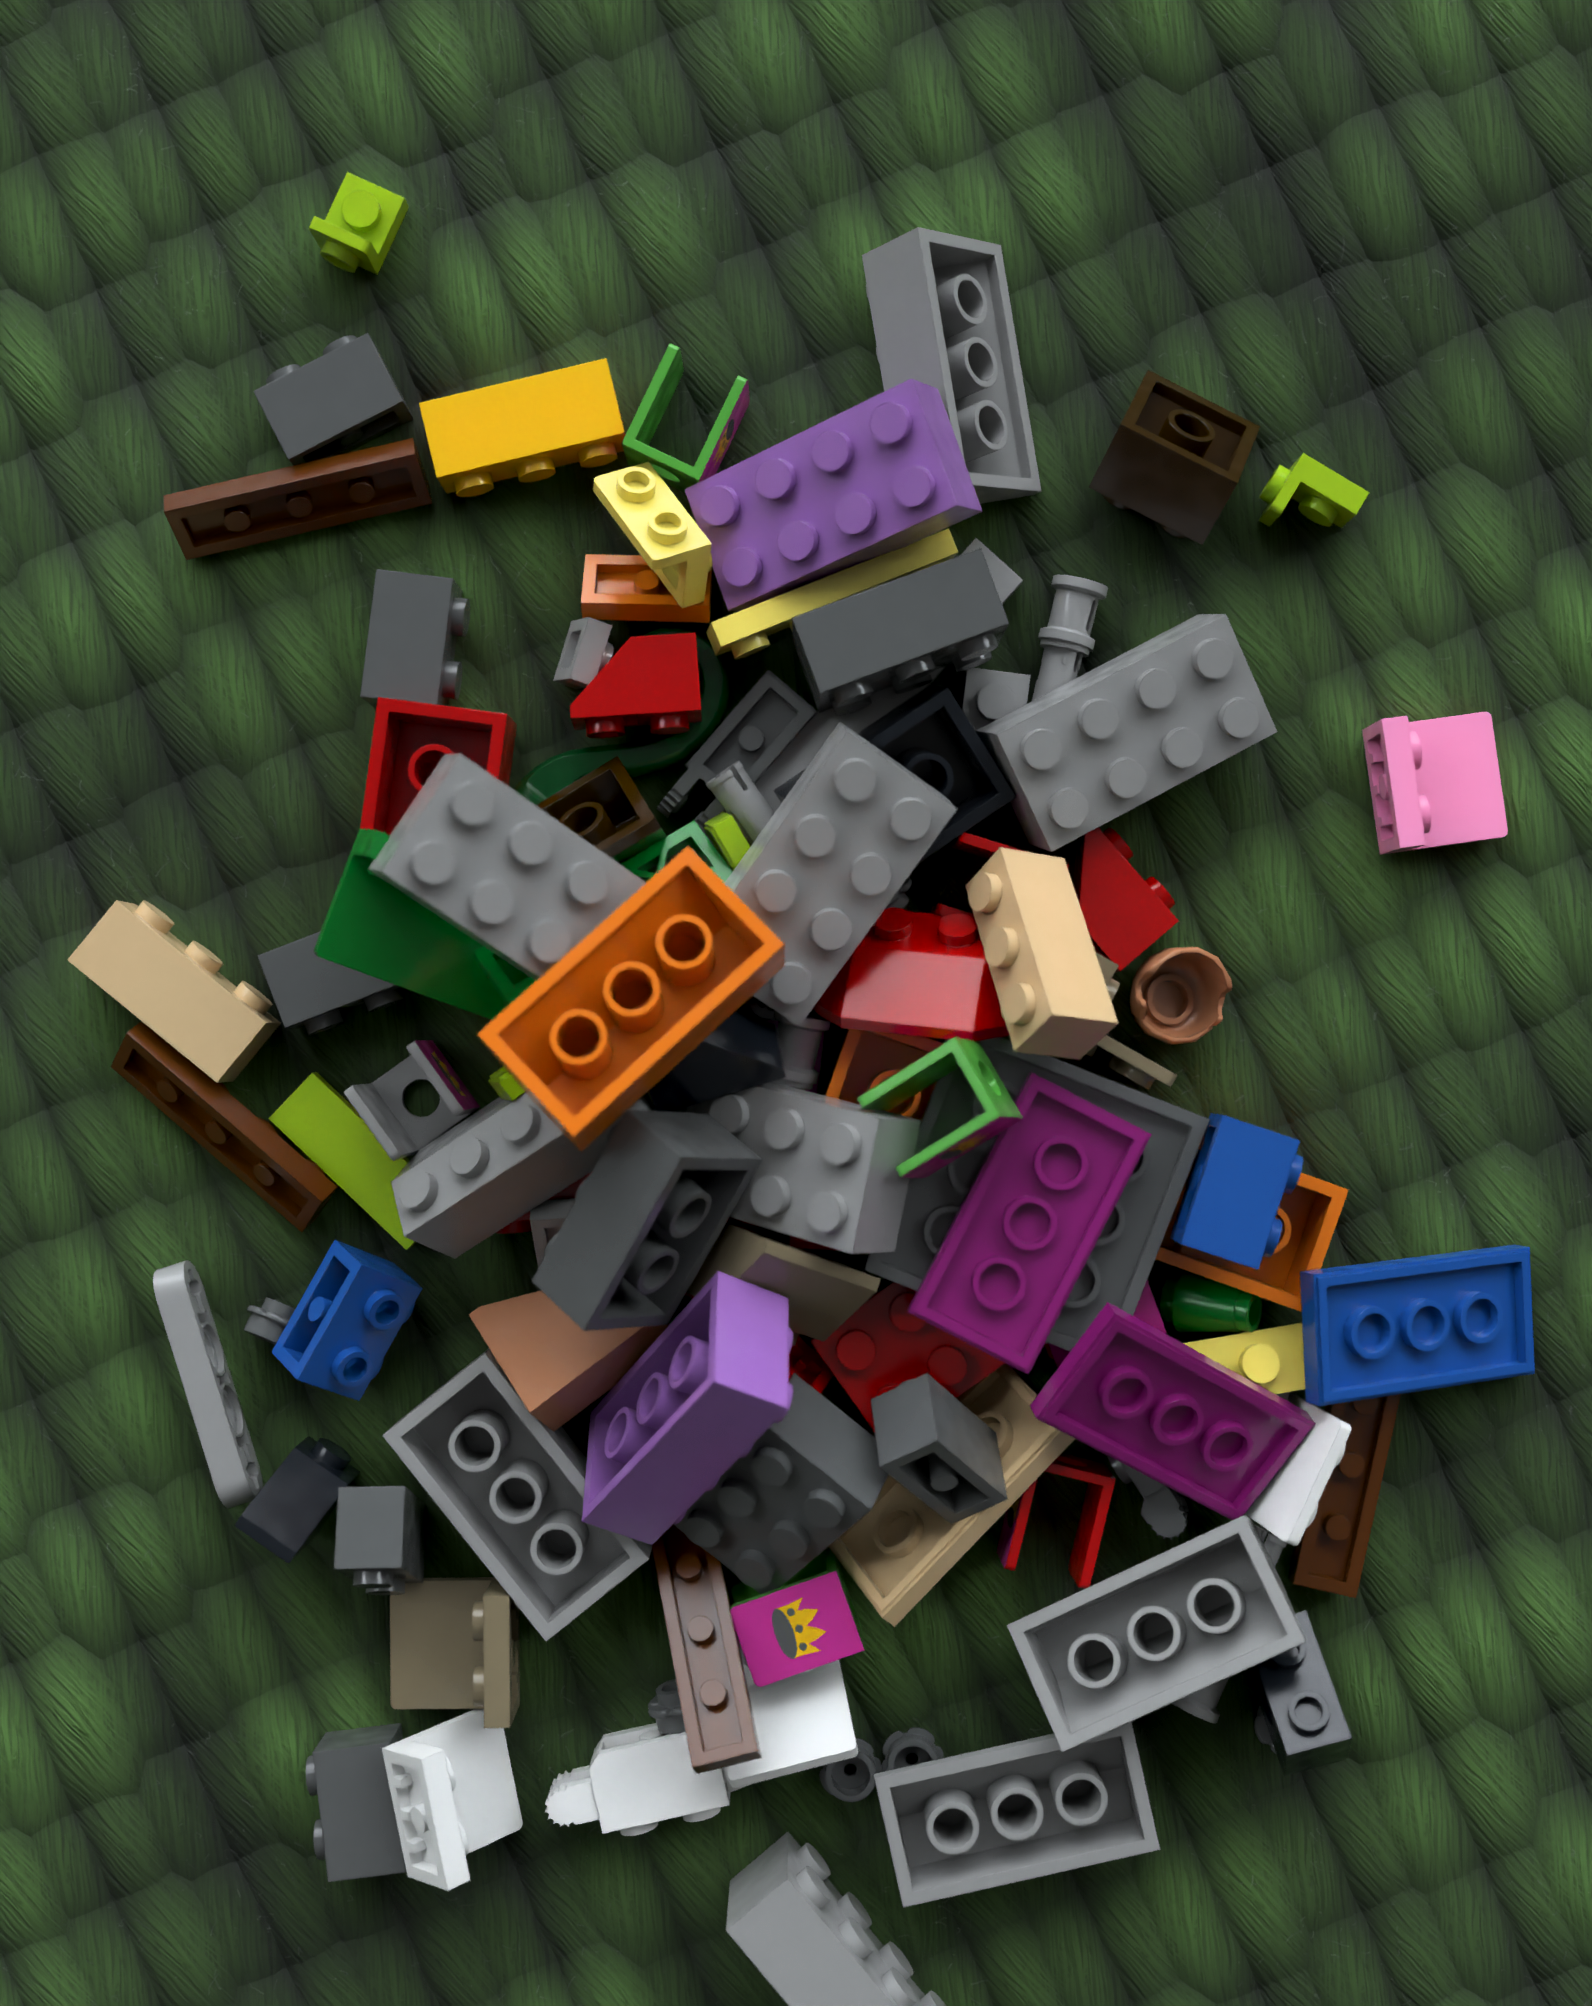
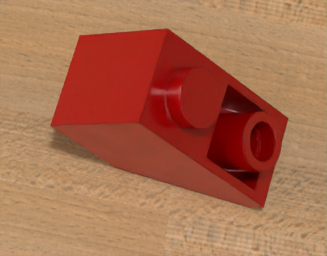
M696 632L630 637L570 704V718L574 730L586 729V736L588 738L604 739L625 735V727L650 725L651 733L677 734L689 731L690 722H702Z
M1097 827L1077 838L1073 886L1096 953L1119 965L1115 971L1116 973L1123 970L1179 920L1170 911L1175 905V901L1164 886L1153 876H1149L1144 881L1128 862L1134 854L1120 835L1110 827L1104 832Z

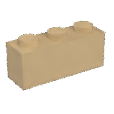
M1000 847L965 887L1014 1052L1080 1060L1118 1024V1020L1065 858Z
M116 900L68 958V961L215 1082H233L281 1024L267 1012L273 1005L272 1002L245 981H241L237 987L218 972L223 966V962L198 942L192 941L187 947L169 932L174 922L151 903L143 900L137 906L133 903Z

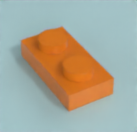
M585 554L581 595L582 618L591 617L596 620L710 623L712 569L708 572L704 602L681 608L641 555Z

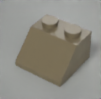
M726 1223L686 1293L695 1297L716 1272L720 1271L789 1298L788 1328L793 1332L792 1344L796 1345L800 1334L825 1341L877 1292L881 1279L819 1254L796 1248L787 1243Z

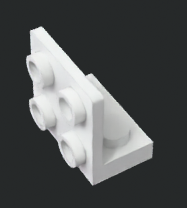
M1287 1392L1276 1395L1307 1411L1315 1425L1245 1515L1282 1541L1297 1546L1306 1528L1311 1525L1316 1516L1319 1499L1333 1469L1341 1462L1344 1456L1346 1441L1351 1432V1425L1318 1406L1307 1403L1304 1398L1297 1394Z
M739 1642L762 1758L727 1766V1775L732 1787L738 1788L857 1756L858 1746L840 1660L763 1687H758L753 1681Z
M484 1709L471 1710L382 1748L408 1877L449 1891L470 1881L466 1860L467 1854L521 1829L523 1821L504 1728H484Z

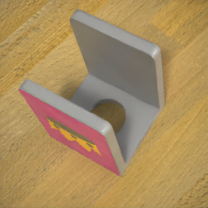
M433 1040L413 1041L406 1046L411 1055L373 1083L352 1085L344 1091L345 1096L393 1161L413 1156L420 1149L480 1107ZM419 1079L430 1081L440 1094V1102L437 1109L426 1117L413 1115L408 1111L404 1103L406 1088L413 1081Z

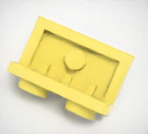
M650 462L595 477L593 484L594 493L648 566L654 570L680 607L685 608L704 602L708 572L712 569V543Z

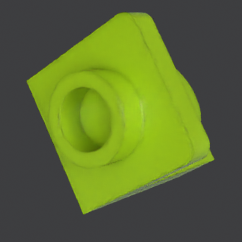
M347 172L325 220L314 216L308 229L321 249L320 255L329 263L351 273H354L359 266L378 275L409 206L404 197Z
M1303 453L1290 469L1279 464L1259 496V499L1268 503L1259 521L1270 527L1281 515L1292 498L1300 503L1298 509L1308 519L1323 526L1330 527L1334 523L1342 528L1358 513L1370 492Z

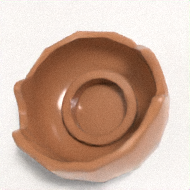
M1199 947L1165 948L1148 957L1137 969L1131 985L1130 1010L1134 1015L1136 1024L1146 1035L1170 1045L1193 1043L1212 1030L1213 1026H1217L1222 1022L1223 1004L1226 994L1232 990V980L1219 957Z

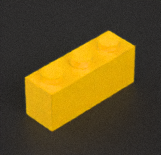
M607 358L419 403L436 478L446 493L456 491L459 497H472L487 493L494 488L493 482L518 477L520 482L540 481L553 476L556 473L555 467L580 462L581 467L586 468L606 465L617 459V452L623 451L621 443L626 434Z

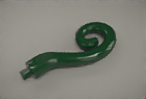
M667 627L653 630L643 636L695 633V631L678 627ZM696 632L702 722H690L689 731L677 734H662L648 740L585 747L563 752L537 765L521 779L513 790L534 805H537L616 756L619 757L631 778L655 773L688 759L701 748L720 726L727 711L731 681L722 654L716 656L709 639Z

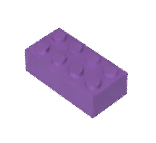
M912 378L684 489L697 525L712 543V567L728 611H741L877 556L906 547L983 512L939 390Z
M720 1271L716 1272L591 1411L582 1522L653 1545L673 1524H678L683 1519L687 1510L706 1491H711L716 1486L720 1477L739 1457L743 1458L750 1452L754 1442L774 1422L778 1423L785 1417L793 1397V1387L788 1383V1355L793 1342V1332L788 1328L789 1298Z

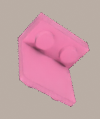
M1489 712L1408 722V715L1381 719L1362 730L1380 855L1498 839L1507 835L1508 827L1492 716Z

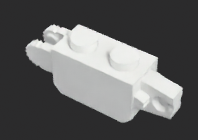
M657 1723L604 1734L594 1749L590 1765L574 1768L571 1773L567 1771L564 1774L559 1773L557 1779H553L548 1799L545 1802L547 1806L545 1812L549 1814L548 1819H552L554 1821L553 1824L559 1823L560 1827L563 1824L569 1827L570 1823L578 1825L599 1820L602 1834L620 1830L623 1836H636L653 1830L657 1827L658 1821L683 1816V1820L686 1822H698L714 1817L721 1811L720 1807L730 1805L731 1792L746 1786L732 1787L726 1767L696 1774L691 1764L686 1732L663 1734L658 1731Z

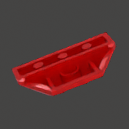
M895 907L884 909L812 1008L818 1015L846 1029L950 1040L958 1037L972 1041L1009 1036L990 968L985 959L984 948L975 918L960 913L942 916L932 913L910 912Z

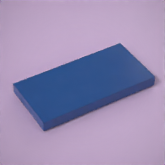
M1507 1245L1300 1271L1305 1394L1307 1403L1324 1406L1535 1374L1530 1247Z

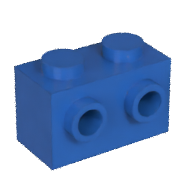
M1210 1113V1120L1201 1140L1170 1239L1182 1245L1258 1270L1262 1257L1270 1258L1280 1239L1282 1220L1275 1217L1283 1192L1291 1194L1301 1174L1303 1157L1296 1154L1300 1140L1225 1115Z
M334 1240L271 1352L298 1381L360 1401L370 1381L379 1373L384 1356L399 1329L411 1316L415 1301L423 1288L395 1263Z

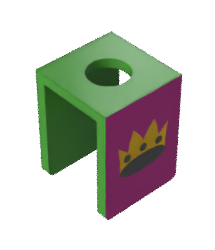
M670 343L621 444L628 466L631 467L649 461L666 484L685 492L684 489L716 474L750 402L749 384L747 379L739 375L737 376L694 467L650 447L649 444L684 372L681 349Z
M954 1037L857 1098L862 1109L888 1111L961 1067L986 1111L895 1167L900 1178L928 1177L1023 1119L980 1042Z
M831 1549L817 1555L780 1588L760 1594L742 1581L735 1582L731 1586V1594L735 1602L730 1607L734 1628L753 1681L758 1687H763L865 1650L862 1627L839 1561Z

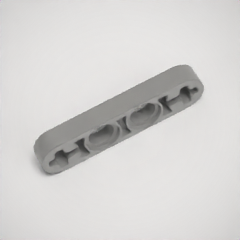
M188 1260L157 1269L153 1274L156 1301L218 1497L226 1508L251 1502L263 1488L262 1474L200 1276L195 1266Z

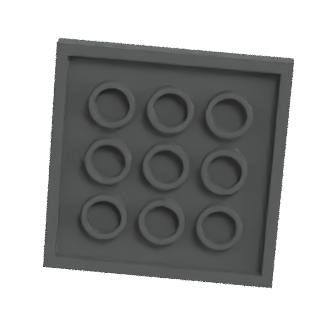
M1002 1037L977 1041L982 1045L1013 1101H1015L1029 1072H1032L1152 1134L1045 1341L1071 1351L1107 1302L1133 1316L1210 1119L1053 1057L1014 1052L1012 1042ZM961 1067L936 1081L921 1118L914 1155L986 1112ZM997 1135L928 1177L909 1178L895 1252L868 1253L863 1266L865 1271L910 1289L918 1290Z

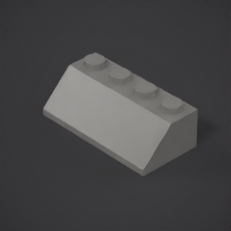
M917 227L863 254L866 294L870 303L877 345L876 355L880 364L884 391L911 378L939 390L980 504L1031 496L1042 492L1001 245Z
M526 1092L514 1101L503 1100L500 1097L420 1149L392 1180L391 1184L404 1237L454 1259L590 1173L607 1145V1137L611 1128L622 1118L623 1114L580 1152ZM648 1092L629 1109L654 1111Z
M1245 1515L1007 1625L1062 1752L1307 1642L1281 1578L1252 1519Z
M1132 1722L1065 1752L1061 1751L1053 1733L874 1774L903 1907L1160 1850Z

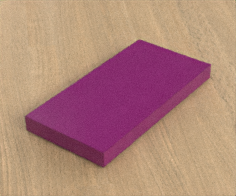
M1029 1072L1014 1101L1023 1119L997 1134L907 1309L908 1313L1026 1374H1029L1152 1135L1032 1072Z
M1109 1302L1105 1304L1030 1405L1036 1419L1231 1520H1235L1247 1512L1315 1425L1307 1411Z

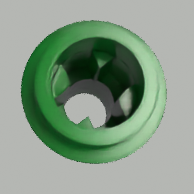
M1184 1271L1182 1274H1170L1162 1287L1160 1295L1161 1318L1164 1323L1174 1325L1179 1333L1253 1332L1257 1329L1261 1319V1297L1189 1271Z

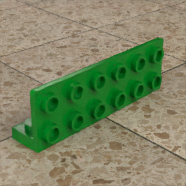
M360 828L315 945V955L491 1020L496 1018L504 1010L503 999L474 960L473 951L483 945L368 870L387 843L390 835L378 830ZM500 958L497 960V963L513 985L529 977L504 959Z

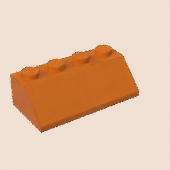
M687 846L477 1035L534 1103L582 1152L624 1114L626 1109H629L785 966V944Z

